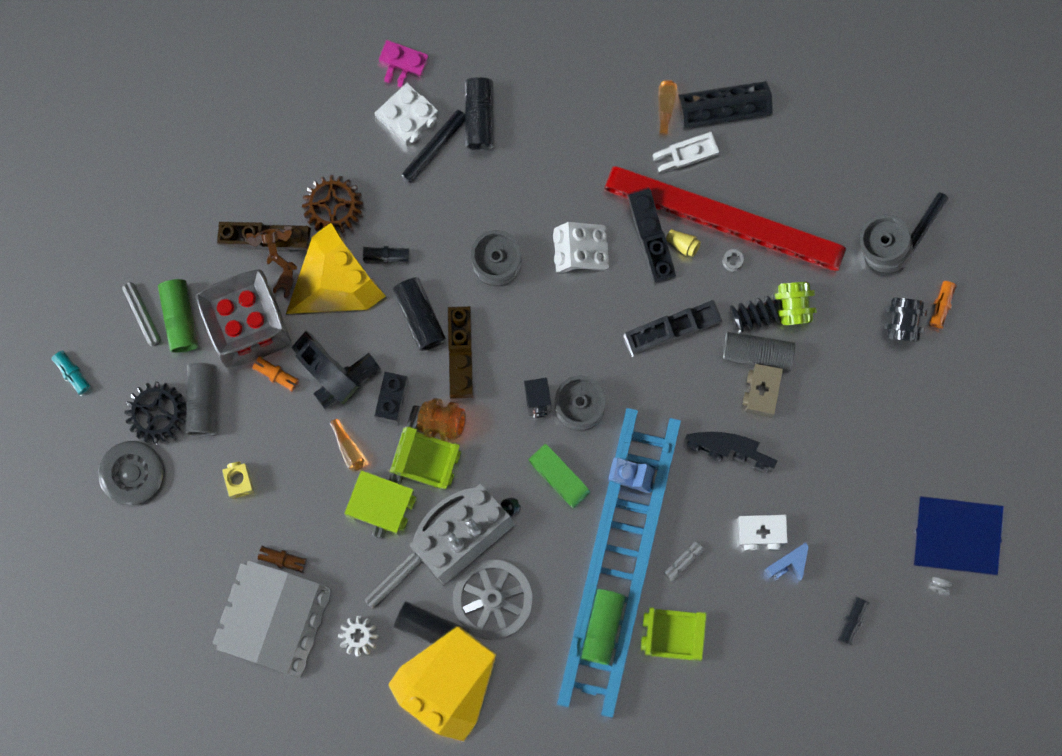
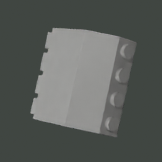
M248 561L247 565L241 564L236 579L241 582L239 585L233 584L228 598V602L233 603L232 607H225L220 620V624L225 625L224 629L218 628L213 640V644L218 645L216 650L300 678L305 669L310 649L314 644L317 629L321 624L322 615L329 601L331 589L293 574Z

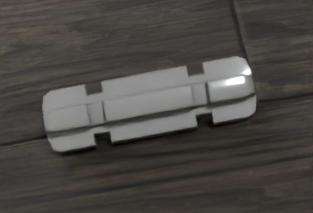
M694 542L689 547L690 550H686L673 563L674 565L665 571L666 576L670 580H675L680 575L679 572H683L695 560V557H698L704 551V548L698 542Z

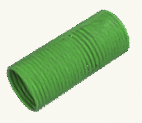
M184 279L164 281L157 286L167 330L169 349L173 353L191 351L199 346L187 281Z
M597 589L585 645H583V652L581 654L582 659L610 665L620 616H622V609L626 598L625 595Z

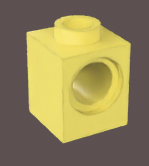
M230 463L227 465L228 468L222 470L231 499L255 493L248 466L245 463ZM243 474V482L239 485H234L232 483L233 476Z

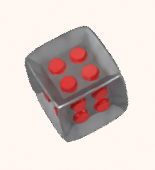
M258 269L238 274L215 283L195 295L210 339L219 354L220 361L226 368L252 362L259 356L264 357L291 343L285 321L262 270Z

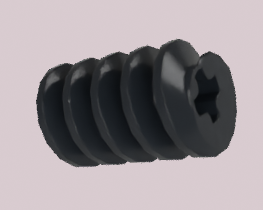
M773 295V300L769 296H765L764 303L760 298H757L755 305L749 300L746 303V308L743 303L738 304L737 310L733 305L730 306L733 325L735 328L738 327L742 333L744 332L745 325L750 330H753V323L755 322L759 328L762 327V320H765L768 325H771V318H774L777 323L780 322V316L778 315L780 309L775 295Z

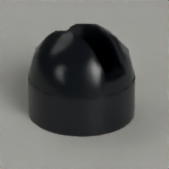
M514 497L504 499L500 504L510 517L518 514L521 509L518 499Z

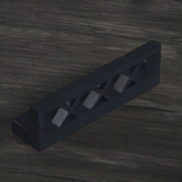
M767 81L678 95L684 128L773 114L772 93Z

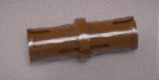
M263 545L261 546L259 551L267 553L268 556L258 554V560L276 564L278 568L287 567L303 573L305 567L297 565L296 562L306 565L307 558L287 554L285 550L277 551Z

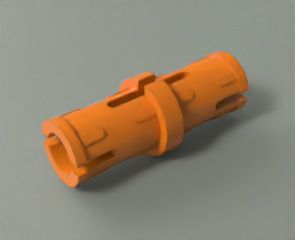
M949 281L942 282L938 299H935L933 304L935 308L929 322L930 326L943 329L948 310L952 308L951 301L957 288L955 283Z
M261 356L256 359L264 367L254 363L253 370L269 377V381L273 383L276 381L291 392L294 391L296 387L288 381L297 385L299 378L283 371V367L275 366Z

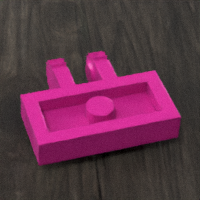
M386 40L379 57V63L389 66L384 82L390 83L395 69L402 71L397 81L398 87L402 88L408 74L421 78L429 55Z

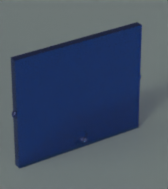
M920 496L917 528L915 529L916 541L913 566L997 576L1000 544L1002 543L1001 532L1004 506Z

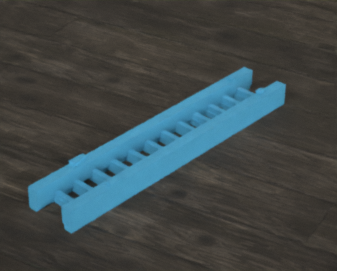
M626 408L615 458H621L636 464H647L654 470H657L655 482L652 483L650 490L652 493L649 505L620 499L618 494L621 484L609 481L557 702L558 706L569 708L573 688L582 689L581 692L592 695L597 693L603 694L605 699L601 716L613 718L681 423V420L669 418L665 438L635 432L633 429L638 410ZM634 441L662 448L660 461L629 454L630 442ZM615 508L647 515L644 528L613 521ZM610 528L642 536L639 552L607 544ZM605 551L637 558L634 573L630 574L601 567ZM600 574L632 581L629 595L624 600L626 608L623 620L620 619L619 623L621 629L618 642L613 646V649H616L612 666L580 658L583 643L586 640L588 622L592 615L591 609L594 596H596ZM578 665L611 672L607 689L575 682Z

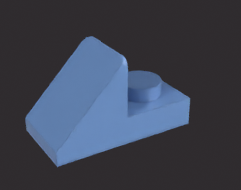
M613 458L608 480L650 493L655 470L647 464H636L621 458Z
M804 543L767 567L765 572L769 578L774 575L779 578L789 571L787 566H790L798 580H802L808 552L807 543Z

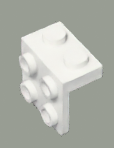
M567 222L554 228L553 241L555 244L554 262L556 264V273H566L575 268L606 270L609 268L607 229L604 225Z

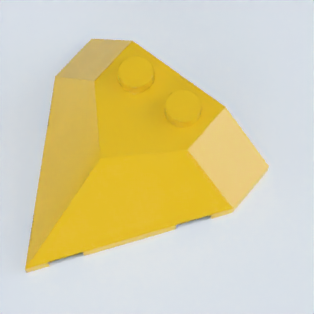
M332 223L312 236L286 314L368 310L386 297L375 280L368 275L344 243L345 240Z

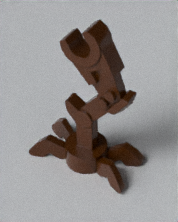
M291 225L284 226V230L280 228L268 229L258 232L256 235L247 233L246 241L251 246L257 247L261 242L268 243L269 255L267 256V264L269 265L274 261L283 268V272L273 285V293L276 294L277 289L283 287L285 288L284 298H287L294 281L293 271L297 270V266L293 262H287L278 255L275 241L279 239L287 241L292 234Z

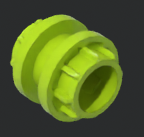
M806 281L780 284L778 286V293L774 295L775 299L782 300V310L778 311V315L781 316V323L783 325L811 323L813 321V313H817L816 307L810 308L809 296H815V290H810V283Z

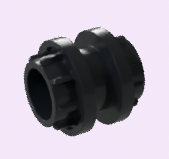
M897 297L891 300V306L886 307V312L892 313L891 323H884V329H888L887 337L889 339L919 341L920 333L925 332L924 327H919L920 316H927V310H923L924 303L922 300Z

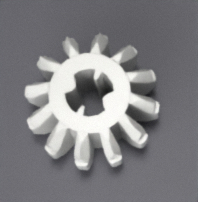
M360 616L356 617V624L353 623L351 618L347 619L350 627L347 628L345 625L340 627L346 631V634H338V638L346 639L340 646L344 648L350 644L347 653L351 654L354 648H356L355 654L357 657H360L362 648L365 654H369L370 652L366 646L369 644L373 648L376 647V644L370 640L378 639L379 635L370 633L375 631L377 627L375 625L368 627L370 623L368 618L364 620L363 624H361ZM357 630H361L360 633L365 636L360 638V642L356 643V639H353L352 636L357 634Z

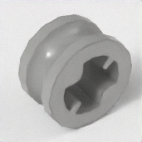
M736 249L727 251L723 258L724 267L732 272L738 271L744 262L743 254ZM731 255H735L736 259L739 258L740 260L734 266L730 265L731 261H727V259L731 258Z
M932 577L933 585H930L929 589L943 595H949L948 588L952 587L953 584L944 579Z

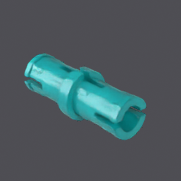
M64 350L57 352L52 357V361L63 373V378L72 384L79 395L90 389L91 385L79 372L80 368L71 362Z

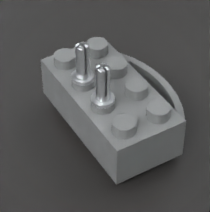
M479 484L475 488L454 493L435 505L420 523L413 542L409 545L444 586L515 524L507 512ZM458 502L456 505H454L453 507H451V508H449L447 511H445V512L433 523V525H431V526L428 528L429 524L433 521V519H434L441 511H443L445 508H447L448 506L452 505L453 503Z

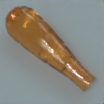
M671 80L662 81L658 90L660 135H668L669 122L675 104L677 86Z
M332 420L330 424L336 435L345 464L352 471L360 470L365 462L361 452L345 432L339 420Z

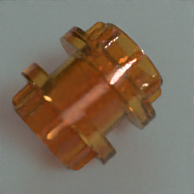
M433 398L431 401L422 404L418 414L417 427L419 431L424 432L426 437H435L439 433L441 441L450 442L452 439L459 438L462 435L466 422V413L464 409L459 408V404L456 402H449L444 407L442 399Z

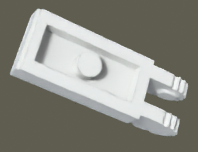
M709 132L671 145L669 148L653 154L654 160H661L672 155V162L658 167L659 173H664L674 168L678 169L719 155L720 152L713 133Z

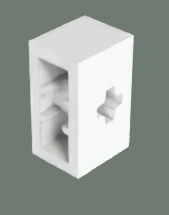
M786 515L738 517V547L744 546V550H758V546H768V550L782 549V545L787 544ZM760 528H763L764 532H768L764 539L761 538L760 534H756Z

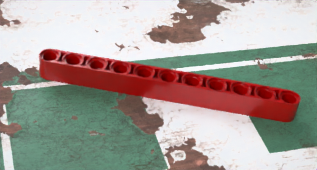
M613 166L611 168L604 189L612 194L628 199L627 193L649 187L655 207L658 210L829 270L839 271L846 252V248L843 245L620 167Z

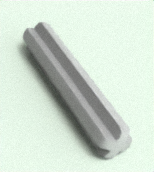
M133 282L125 284L122 289L150 346L158 344L161 339Z
M412 553L366 597V603L371 608H375L421 563V559L415 553Z

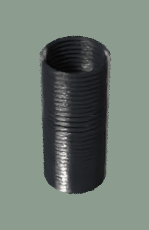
M473 77L465 81V147L468 149L488 150L494 147L493 80L489 78Z
M410 278L394 286V294L419 350H429L442 344L446 337L421 284L420 278Z
M407 601L402 605L394 623V628L431 645L457 626H460L469 633V629L456 623L454 624V622L452 623V621L446 620V618H441V616H437V614L435 615V613L433 614Z

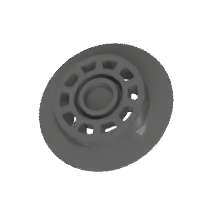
M125 441L113 446L104 455L99 466V482L103 491L110 499L124 505H136L147 501L157 492L163 479V465L159 455L152 447L139 441ZM129 456H134V460H130ZM125 458V462L121 464L120 461ZM140 458L144 459L143 463L139 462ZM116 466H119L118 472L115 471ZM115 476H118V481H115ZM121 484L125 486L123 489L119 487Z

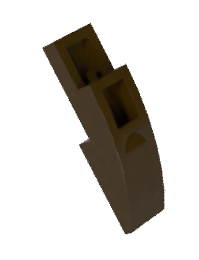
M219 222L217 244L269 251L268 243L261 242L257 247L251 246L246 241V234L253 233L256 235L258 232L277 228L284 230V226L287 225H265L262 222ZM291 225L292 234L287 241L282 239L275 241L277 251L308 250L311 227Z
M471 306L448 307L450 399L473 398Z

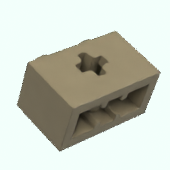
M755 364L753 370L749 369L746 383L750 384L749 392L744 393L742 405L746 406V413L773 418L783 369ZM760 385L764 386V390L767 391L764 395H759V390H756L759 389Z

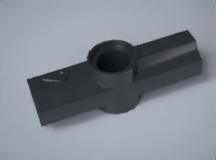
M370 353L363 356L350 367L346 366L343 368L359 386L358 389L364 381L381 370ZM323 386L313 393L325 410L338 401Z

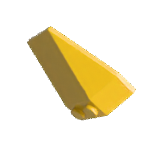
M457 626L403 664L388 685L399 705L436 734L464 741L478 722L496 653L460 626Z

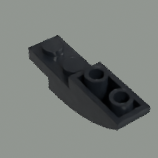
M646 187L627 193L634 224L654 282L677 276L650 188Z
M305 330L291 347L297 354L295 357L338 401L345 404L359 386L343 367L331 358L315 337Z
M697 432L687 434L684 440L687 443V448L695 452H700V450L709 453L708 457L715 461H726L729 453L734 455L733 458L742 463L749 461L755 464L754 468L764 473H767V471L772 472L778 461L757 451L760 442L737 434Z

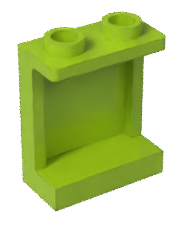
M411 427L403 428L390 473L440 490L446 489L447 486L451 485L454 478L452 469L454 464H457L460 459V445L417 432V429Z
M361 470L344 514L346 517L354 520L358 519L399 535V532H404L408 518L405 516L408 509H413L417 497L413 496L414 490Z
M650 607L649 613L644 612L643 626L647 627V634L642 636L641 650H645L644 656L702 661L706 613L662 610Z

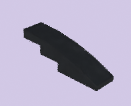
M711 300L671 316L666 315L625 332L632 353L636 354L696 333L723 321L715 301Z

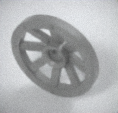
M484 560L470 566L459 577L453 592V607L459 622L463 627L469 629L471 634L488 640L503 639L516 633L527 621L532 608V591L525 575L514 565L501 560ZM494 568L502 570L494 587L491 586L485 569ZM477 572H479L485 587L484 591L466 584ZM509 573L520 583V586L501 591ZM463 590L481 597L480 600L462 607L461 597ZM524 593L523 609L504 600V598ZM495 595L497 600L494 603H490L488 597ZM484 607L477 626L473 625L465 614ZM501 607L519 615L518 619L509 627H506L500 610ZM491 611L494 612L500 628L498 631L483 630Z

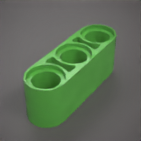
M544 444L528 459L532 466L572 508H575L591 493L586 485L547 444Z

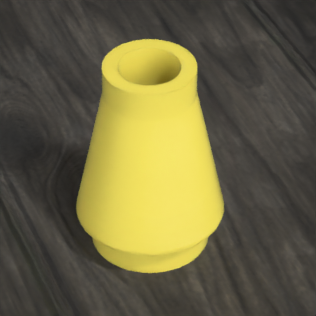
M673 229L666 236V241L686 257H694L701 245V241L697 239V236Z

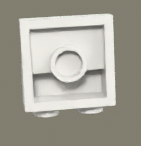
M408 83L400 88L375 112V116L406 146L409 143H415L421 137V132L426 127L431 128L437 122V117L439 116L438 110L423 95L420 96Z

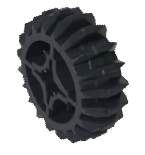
M159 382L154 383V388L149 383H146L145 391L138 387L137 391L140 394L138 396L134 393L130 395L134 402H126V405L132 408L124 412L125 415L132 416L126 419V423L133 424L129 430L132 433L137 431L136 437L138 439L144 436V442L148 443L152 438L153 443L158 444L159 437H161V440L166 443L167 435L172 439L176 437L173 433L175 429L178 432H182L178 424L186 423V420L181 418V416H186V410H181L186 407V402L180 401L183 395L181 393L176 394L177 389L175 387L169 389L167 383H164L161 389ZM158 396L155 397L153 403L149 405L143 404L148 398ZM166 397L171 399L173 403L174 415L165 411L166 403L164 401ZM159 410L164 415L153 416L149 411ZM139 411L148 416L147 429L143 428L139 421ZM162 421L170 422L166 427L154 430Z

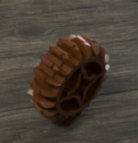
M333 175L329 176L330 181H326L325 177L322 176V183L318 184L317 181H314L315 189L308 187L307 192L310 195L303 196V200L308 202L302 204L303 210H307L303 215L305 218H310L308 220L309 226L315 224L314 229L316 232L332 223L336 230L340 229L341 234H345L344 227L347 226L349 230H352L351 222L359 223V219L355 215H363V211L359 209L364 206L363 201H360L362 194L357 192V185L351 186L350 179L343 183L342 176H339L337 181H335ZM336 190L343 191L351 200L346 201L345 199L338 198ZM328 191L326 198L316 202L322 193ZM332 197L336 202V205L333 209V213L330 209L331 202H333ZM350 209L345 217L338 220V215L341 212ZM315 210L328 213L330 221L321 219L315 213Z

